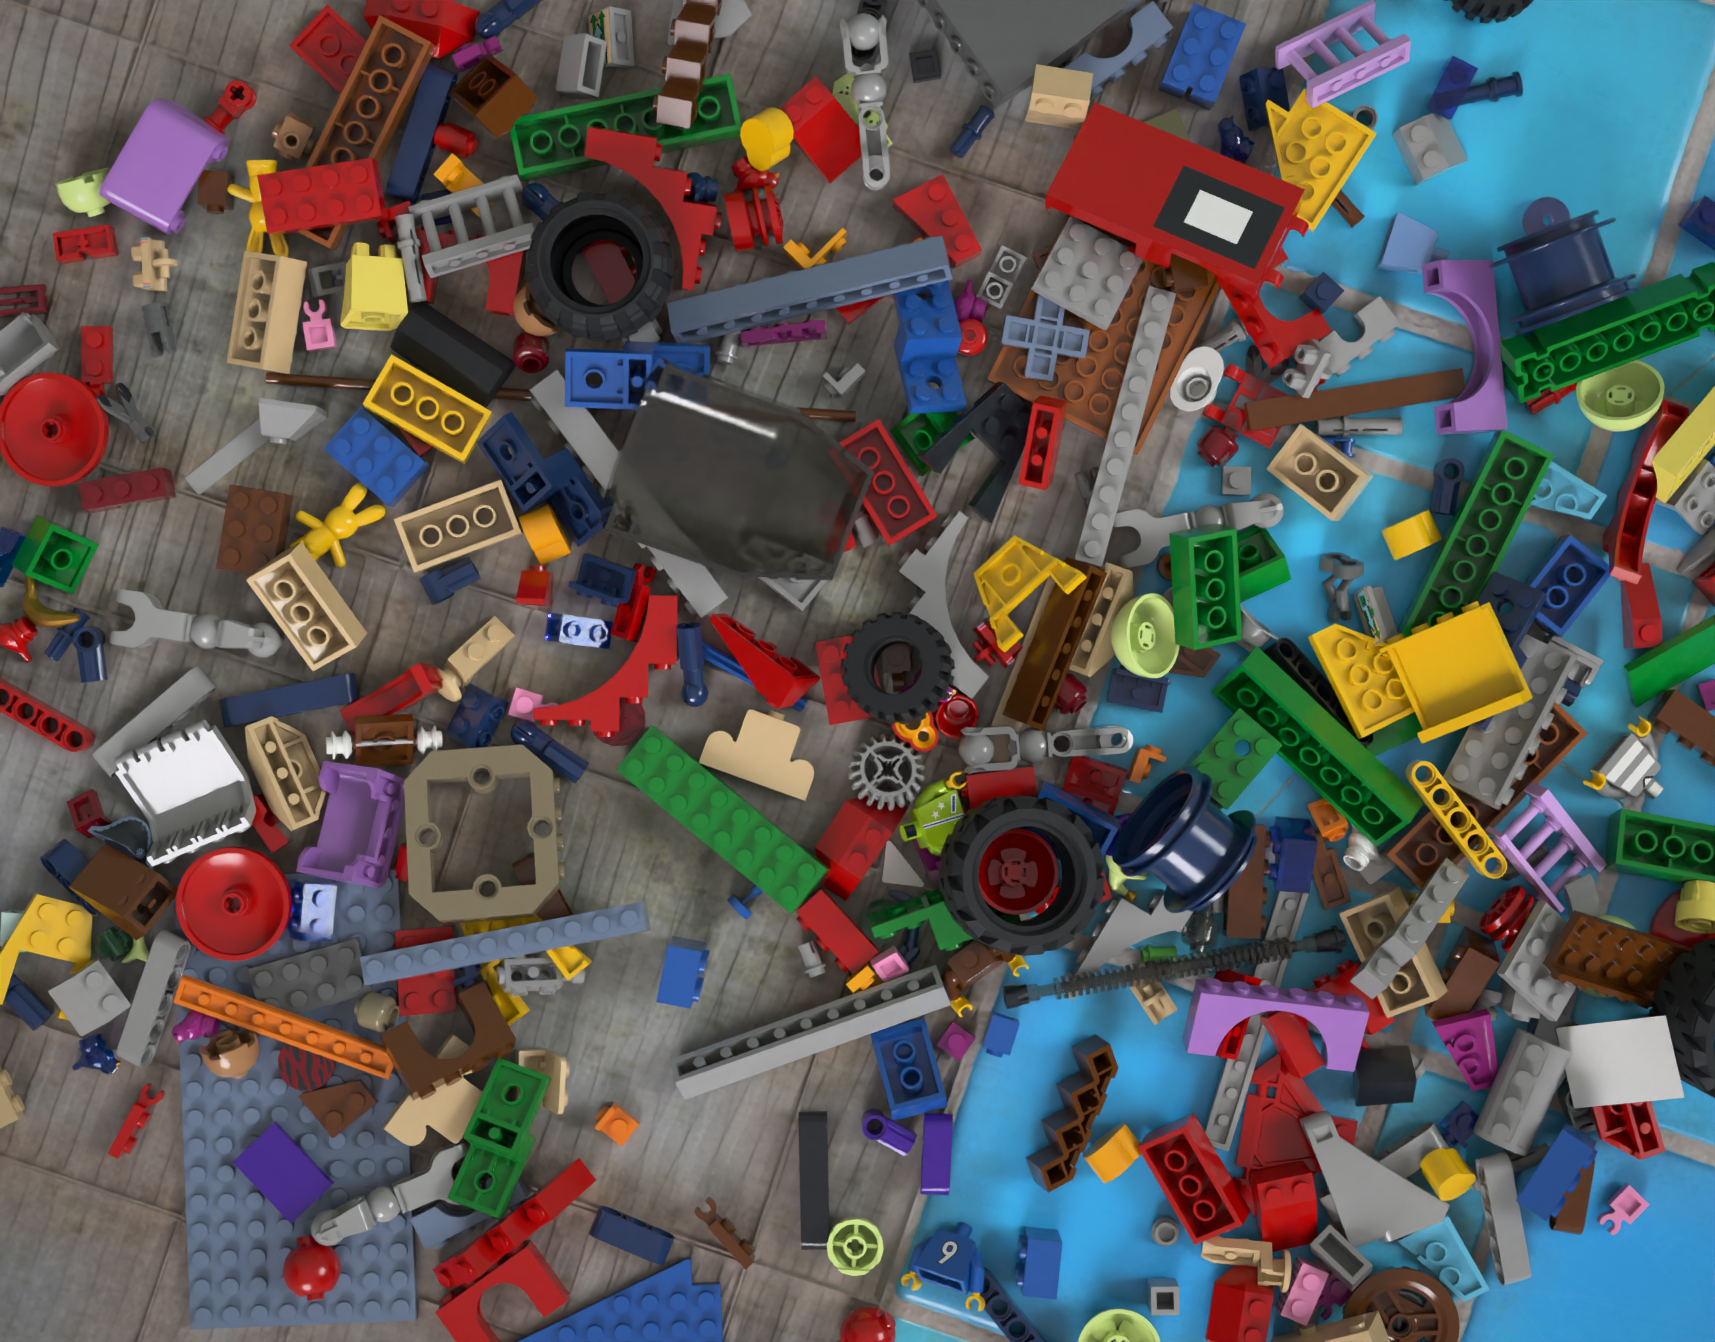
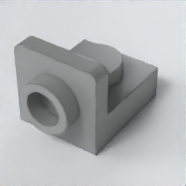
M858 363L854 367L848 365L838 375L841 379L839 382H836L825 371L822 374V379L825 381L822 386L833 397L838 394L843 398L866 375V371Z

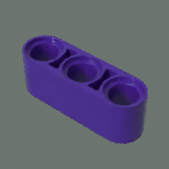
M924 1113L921 1194L949 1196L953 1114Z

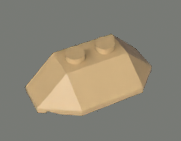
M1107 562L1100 568V570L1107 573V576L1069 667V670L1091 677L1113 657L1114 650L1111 643L1113 621L1119 610L1134 598L1133 572Z
M273 716L246 726L245 735L248 761L270 810L290 831L317 821L326 791L320 786L318 777L321 769L305 734L278 721Z

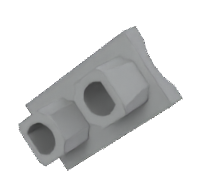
M1311 339L1308 345H1298L1294 355L1299 363L1296 369H1286L1282 377V381L1288 387L1295 389L1303 398L1310 397L1314 387L1318 385L1321 378L1330 379L1332 371L1327 367L1331 353L1325 350L1320 345V342L1315 339Z

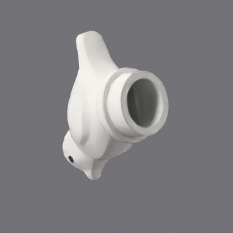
M1353 826L1352 833L1348 838L1349 847L1345 850L1343 857L1346 865L1357 871H1362L1364 867L1368 866L1370 861L1378 866H1383L1385 861L1379 856L1377 847Z

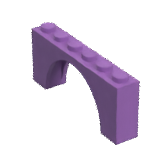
M1438 260L1422 265L1424 293L1437 295L1447 300L1459 311L1469 328L1474 349L1472 373L1464 390L1451 402L1434 406L1436 435L1490 433L1507 429L1494 268H1489L1493 260Z
M1207 978L1206 980L1196 979L1182 1038L1187 1053L1215 1056L1224 1036L1240 1021L1261 1012L1287 1011L1306 1018L1321 1032L1322 1045L1320 1055L1326 1069L1354 1072L1370 1013L1363 998L1353 994H1347L1346 996L1333 995L1326 991H1319L1318 993L1306 992L1299 988H1291L1290 990L1280 989L1272 985L1254 986L1241 981L1228 983L1214 978Z

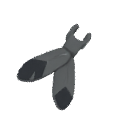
M1251 345L1246 354L1247 373L1267 384L1272 383L1282 375L1289 364V360L1286 359L1272 368L1268 366L1262 371V358L1258 348L1255 345Z
M123 383L116 385V394L120 404L107 396H98L96 398L98 404L111 415L130 424L129 427L141 443L144 444L148 439L157 434L156 430L142 416L139 417L132 394Z

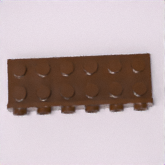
M1574 910L1544 959L1543 964L1551 971L1550 976L1560 983L1566 984L1568 981L1582 990L1591 988L1602 996L1607 997L1610 994L1622 1002L1628 1003L1630 1000L1640 1007L1648 1009L1653 1007V995L1660 979L1664 978L1669 971V966L1682 953H1688L1693 948Z

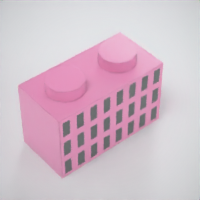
M1299 1255L1296 1256L1292 1265L1289 1288L1287 1292L1280 1293L1275 1305L1280 1315L1307 1326L1329 1276V1273L1322 1265Z

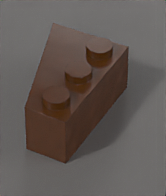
M1464 926L1445 965L1439 972L1448 992L1438 1000L1424 1005L1427 1017L1436 1021L1470 1011L1500 964L1494 941Z

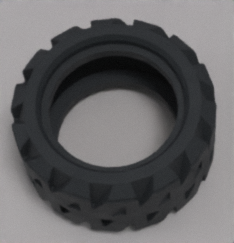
M1012 795L1000 796L982 802L977 808L970 809L956 822L953 832L948 834L940 854L941 868L938 867L939 888L945 898L944 904L952 919L963 928L965 933L978 942L1008 954L1012 953L1021 956L1042 955L1045 951H1053L1063 947L1075 939L1074 935L1086 929L1097 912L1094 910V907L1102 899L1105 876H1102L1101 872L1104 867V860L1098 842L1093 840L1091 829L1078 815L1072 814L1067 807L1048 799ZM1031 826L1045 834L1058 851L1062 865L1060 888L1053 902L1042 913L1023 921H1005L995 915L983 899L979 887L980 863L988 846L999 835L1013 828Z
M1709 938L1694 944L1693 950L1688 953H1682L1669 966V971L1664 978L1660 979L1653 995L1654 1003L1652 1009L1649 1010V1017L1666 1015L1680 1080L1715 1098V1052L1713 1046L1715 1034V939Z

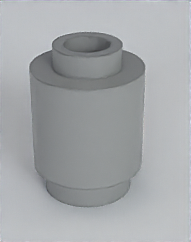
M655 318L652 322H648L638 329L637 333L622 338L624 344L625 341L658 342L662 340L660 334L664 331L658 319Z

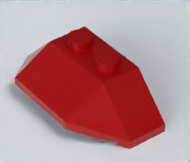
M366 0L363 17L372 30L380 15L430 41L436 46L431 58L441 59L466 43L474 41L476 33L475 22L480 13L453 0Z
M868 796L862 799L853 798L846 800L815 845L817 859L830 869L821 880L822 885L846 901L895 831L908 809L907 806L904 805L901 808L895 801L893 810L888 809L887 803H884L883 808L879 810L877 809V801H873L871 806L866 804Z
M1652 1101L1590 1107L1600 1140L1639 1160L1665 1152Z
M1234 1265L1214 1281L1205 1334L1208 1342H1266L1273 1302V1285H1257V1267Z

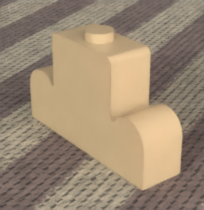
M754 709L748 710L737 741L727 731L719 730L709 735L699 760L700 764L806 801L815 773L813 765L806 759L791 761L801 727L784 721V714L770 709L768 714Z
M450 1034L433 1057L444 1060L457 1058L464 1054L470 1046L455 1035ZM470 1070V1071H468V1072H466V1073H464V1074H465V1075L470 1074V1073H472V1070ZM464 1074L461 1075L462 1079L455 1084L447 1086L445 1083L436 1088V1093L424 1100H421L420 1097L412 1100L407 1091L381 1127L408 1146H415L424 1140L427 1130L426 1125L431 1126L451 1142L458 1143L464 1135L482 1095V1091L464 1079Z

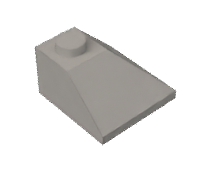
M259 398L261 435L270 437V443L286 445L287 440L297 441L328 418V412L317 406Z

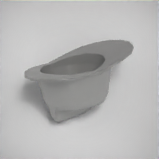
M1240 603L1242 640L1235 641L1250 652L1256 646L1259 648L1263 646L1271 637L1277 640L1280 639Z

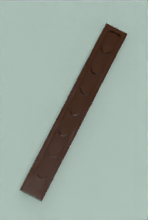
M1463 368L1315 391L1311 393L1309 398H1303L1300 394L1247 402L1244 403L1248 432L1454 399L1461 394L1466 386Z

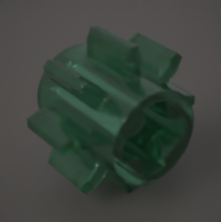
M115 926L96 937L99 945L94 949L101 959L109 957L113 962L130 951L127 943L132 941V938L122 929L117 931Z

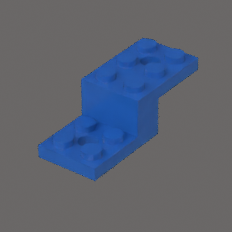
M948 280L894 293L893 298L900 323L894 341V349L909 413L965 411L967 402L955 359L962 340V333ZM917 294H924L929 299L922 300ZM926 383H935L939 386V389H931Z
M625 341L624 350L566 348L565 407L651 410L652 400L709 402L710 344ZM677 366H685L689 370V375L684 379H679L674 376L673 370ZM591 372H597L602 376L603 381L599 385H591L587 382L586 376Z

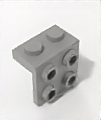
M1702 459L1666 503L1657 498L1655 501L1656 504L1677 511L1690 527L1701 535H1704L1715 521V468L1709 461Z

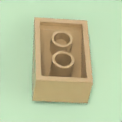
M1036 64L1025 121L1080 130L1085 121L1090 102L1093 73Z
M1302 424L1297 427L1266 468L1267 471L1331 521H1340L1374 477V475L1352 458Z

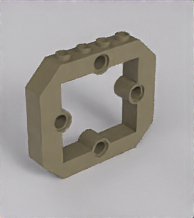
M524 745L431 751L404 780L409 895L442 924L535 917L560 889L561 879H566L565 862H560L559 851H564L563 834H558L557 823H562V807L556 806V795H561L560 778H555L553 770ZM481 772L490 774V779L485 784L475 782L476 776ZM530 777L532 817L528 822L527 830L534 842L536 884L503 887L497 877L491 874H484L475 880L473 889L435 892L434 853L441 850L444 844V837L440 829L432 823L430 785L469 782L475 792L485 795L495 790L498 780ZM541 823H546L550 826V831L544 836L535 834L536 827ZM426 832L435 833V840L428 845L422 844V836ZM494 884L496 891L492 896L484 897L481 895V889L484 885Z

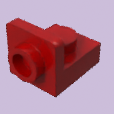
M410 201L386 209L387 218L380 219L377 222L382 238L387 237L392 244L398 242L392 228L394 225L397 227L395 217L410 214L408 207L413 205Z

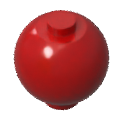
M312 1235L296 1238L297 1247L288 1253L284 1261V1281L295 1295L307 1297V1302L324 1299V1293L330 1292L339 1280L341 1273L339 1256L331 1246L321 1245L316 1242Z
M874 1306L855 1308L842 1321L839 1332L840 1339L836 1342H895V1320L890 1313Z

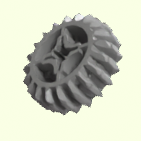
M881 734L879 736V743H877L875 738L870 737L868 740L869 746L861 743L859 746L861 752L854 751L852 755L856 761L849 763V768L854 771L850 772L848 777L851 780H857L852 784L851 788L853 790L861 788L858 798L862 799L868 796L869 798L866 803L868 806H871L873 801H877V809L879 810L883 808L884 803H887L889 810H893L895 801L901 808L905 805V799L910 802L913 801L914 794L912 792L919 793L921 787L917 783H923L925 779L923 775L918 774L924 771L925 766L916 764L921 760V755L912 756L915 749L912 746L908 749L905 748L906 741L901 740L900 744L896 743L895 735H891L890 740L886 741L885 735ZM886 752L896 756L892 759H886L880 754L877 755V753ZM867 759L872 763L871 767L875 771V775L870 782L867 780L864 771V764ZM903 763H905L909 774L906 785L901 781L902 777L898 772ZM894 766L890 777L889 775L887 777L883 775L879 778L883 768L886 770V768L891 769ZM886 785L897 791L883 792L877 788Z

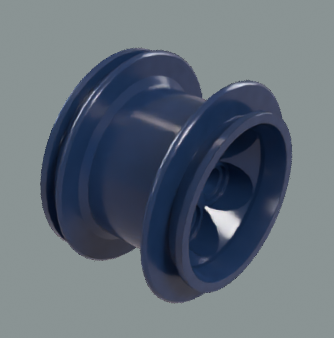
M1595 210L1497 248L1498 252L1504 251L1506 258L1490 264L1489 268L1492 269L1506 263L1509 264L1525 308V312L1522 315L1509 320L1510 324L1519 323L1520 329L1515 331L1516 335L1546 326L1638 291L1637 286L1631 288L1628 281L1635 278L1636 274L1633 273L1622 278L1615 277L1598 229L1615 222L1616 218L1613 217L1596 223L1594 216L1598 215L1599 211Z
M1193 766L1182 768L1168 776L1141 801L1122 827L1112 851V859L1115 864L1121 867L1124 875L1137 876L1149 870L1167 885L1163 900L1165 909L1170 913H1180L1186 910L1190 912L1198 911L1217 900L1241 875L1250 861L1257 843L1254 814L1249 810H1239L1229 815L1224 814L1209 801L1213 786L1211 777L1206 773H1201Z

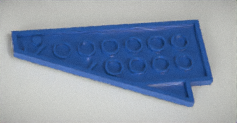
M686 1257L514 1342H723L721 1282L693 1283L691 1257Z

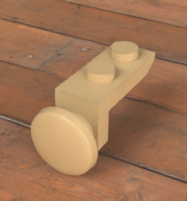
M494 616L447 659L443 671L438 668L443 681L439 682L442 689L438 690V692L453 702L461 699L462 695L459 688L463 689L471 681L474 674L502 650L515 635Z
M1215 1236L1202 1243L1201 1257L1205 1260L1219 1264L1257 1267V1285L1279 1286L1280 1293L1287 1292L1292 1271L1291 1255L1288 1250L1283 1249L1281 1258L1275 1259L1272 1256V1242Z

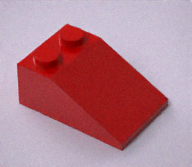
M816 76L779 108L788 116L794 130L793 143L830 184L861 157L859 128L837 99Z
M1304 1161L1249 1172L1260 1241L1272 1242V1252L1311 1244L1318 1237L1317 1199L1313 1174Z

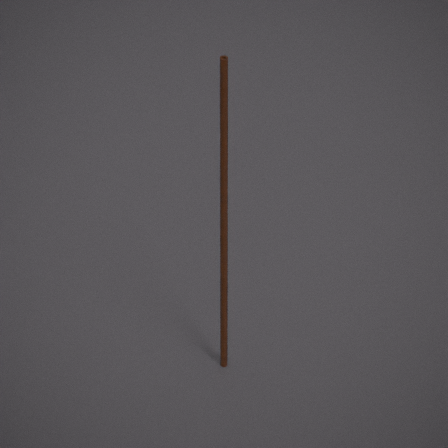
M268 372L266 374L267 384L371 390L376 382L375 379ZM500 388L493 399L531 401L530 399L534 395L528 389ZM652 400L651 409L856 422V411L712 401Z

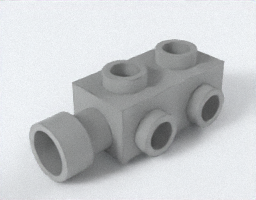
M547 952L536 954V958H525V955L504 959L501 967L497 968V982L502 984L503 993L511 992V996H524L528 994V991H539L541 995L554 994L563 985L562 981H570L572 984L584 983L585 969H583L573 978L567 980ZM546 973L549 979L541 980L539 974ZM518 974L521 981H513L511 975Z

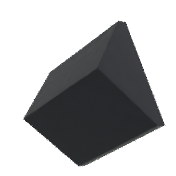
M1408 1045L1360 1049L1353 1072L1356 1107L1413 1102L1417 1079Z

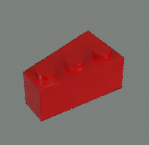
M943 174L892 200V207L897 212H900L925 238L943 236L949 262L955 268L980 256L982 249Z

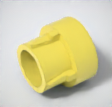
M1694 880L1684 883V888L1681 889L1680 901H1677L1675 925L1678 928L1693 933L1715 934L1714 882Z

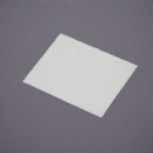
M1666 1015L1556 1028L1560 1047L1571 1051L1565 1071L1574 1108L1685 1098Z

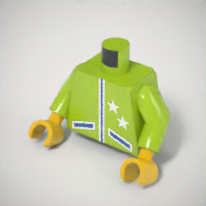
M962 771L954 772L949 780L944 778L927 786L915 800V808L909 810L911 822L900 825V834L905 842L917 838L921 849L928 848L931 854L940 856L948 834H952L956 822L964 816L956 789L963 788L967 781L963 784H957L954 780L956 775L963 773Z

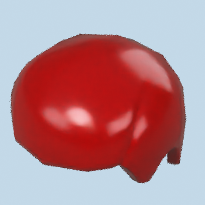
M956 693L948 702L938 703L940 708L935 712V720L938 729L945 736L961 738L963 736V733L960 731L961 729L975 727L979 712L975 701L966 694Z

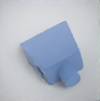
M1397 212L1391 218L1376 268L1422 274V265L1438 260H1447L1449 251L1435 247L1438 237L1437 231Z

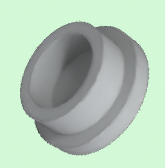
M1162 1217L1153 1223L1151 1236L1158 1245L1170 1246L1179 1238V1227L1171 1218Z

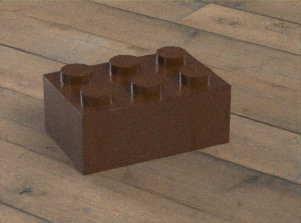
M489 53L449 91V94L468 115L497 139L501 135H506L514 126L513 123L521 115L530 112L534 102L538 99L516 73Z
M229 485L216 569L252 575L273 558L284 552L293 496L280 492Z

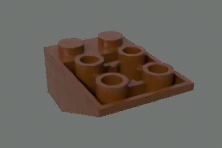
M107 844L101 847L69 886L71 890L135 940L147 934L175 899L178 890L177 887L158 872Z

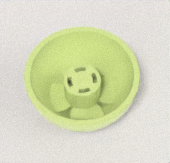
M1635 360L1578 382L1576 397L1582 413L1594 425L1608 431L1623 432L1644 425L1656 414L1661 406L1665 387L1664 381L1656 369L1644 362Z
M1143 594L1131 599L1119 610L1113 621L1111 629L1112 647L1116 657L1126 669L1141 677L1160 678L1170 671L1177 659L1180 645L1175 644L1173 607L1159 594Z
M1111 1308L1094 1315L1085 1324L1078 1338V1342H1111L1114 1339L1116 1340L1113 1342H1122V1340L1124 1342H1160L1157 1331L1144 1316L1125 1308Z

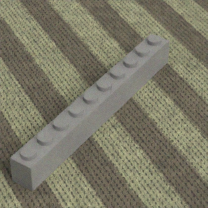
M558 370L554 371L530 389L534 395L530 399L540 413L543 410L546 411L551 418L547 423L556 435L560 433L564 435L568 441L564 445L574 458L578 455L585 463L581 467L591 481L595 478L602 486L598 491L608 504L611 501L619 508L616 515L625 526L629 523L636 531L632 536L642 549L647 546L652 552L653 556L650 557V560L659 571L665 569L671 577L667 580L668 584L676 594L680 591L687 599L684 605L694 617L698 614L702 618L728 599L727 594L588 409L565 407V379Z
M933 965L670 1059L674 1082L686 1100L947 1007L951 1003L937 965Z

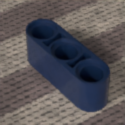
M62 839L40 857L41 863L91 915L97 917L101 912L69 888L89 861L69 841Z
M607 1206L599 1207L589 1230V1234L592 1237L659 1265L665 1263L675 1239L671 1233Z

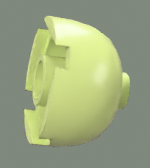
M110 168L86 172L81 176L70 177L55 183L63 204L76 213L87 212L88 217L104 213L103 207L111 202L100 196L99 191Z
M858 1216L847 1217L838 1222L830 1231L827 1241V1252L830 1261L840 1272L851 1276L865 1275L881 1261L884 1250L882 1235L877 1226L868 1219Z

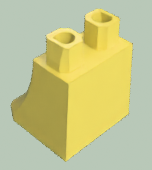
M355 242L351 248L350 259L346 264L340 325L347 329L378 331L397 329L408 314L403 259L397 257L395 245H380L377 257L369 256V244Z

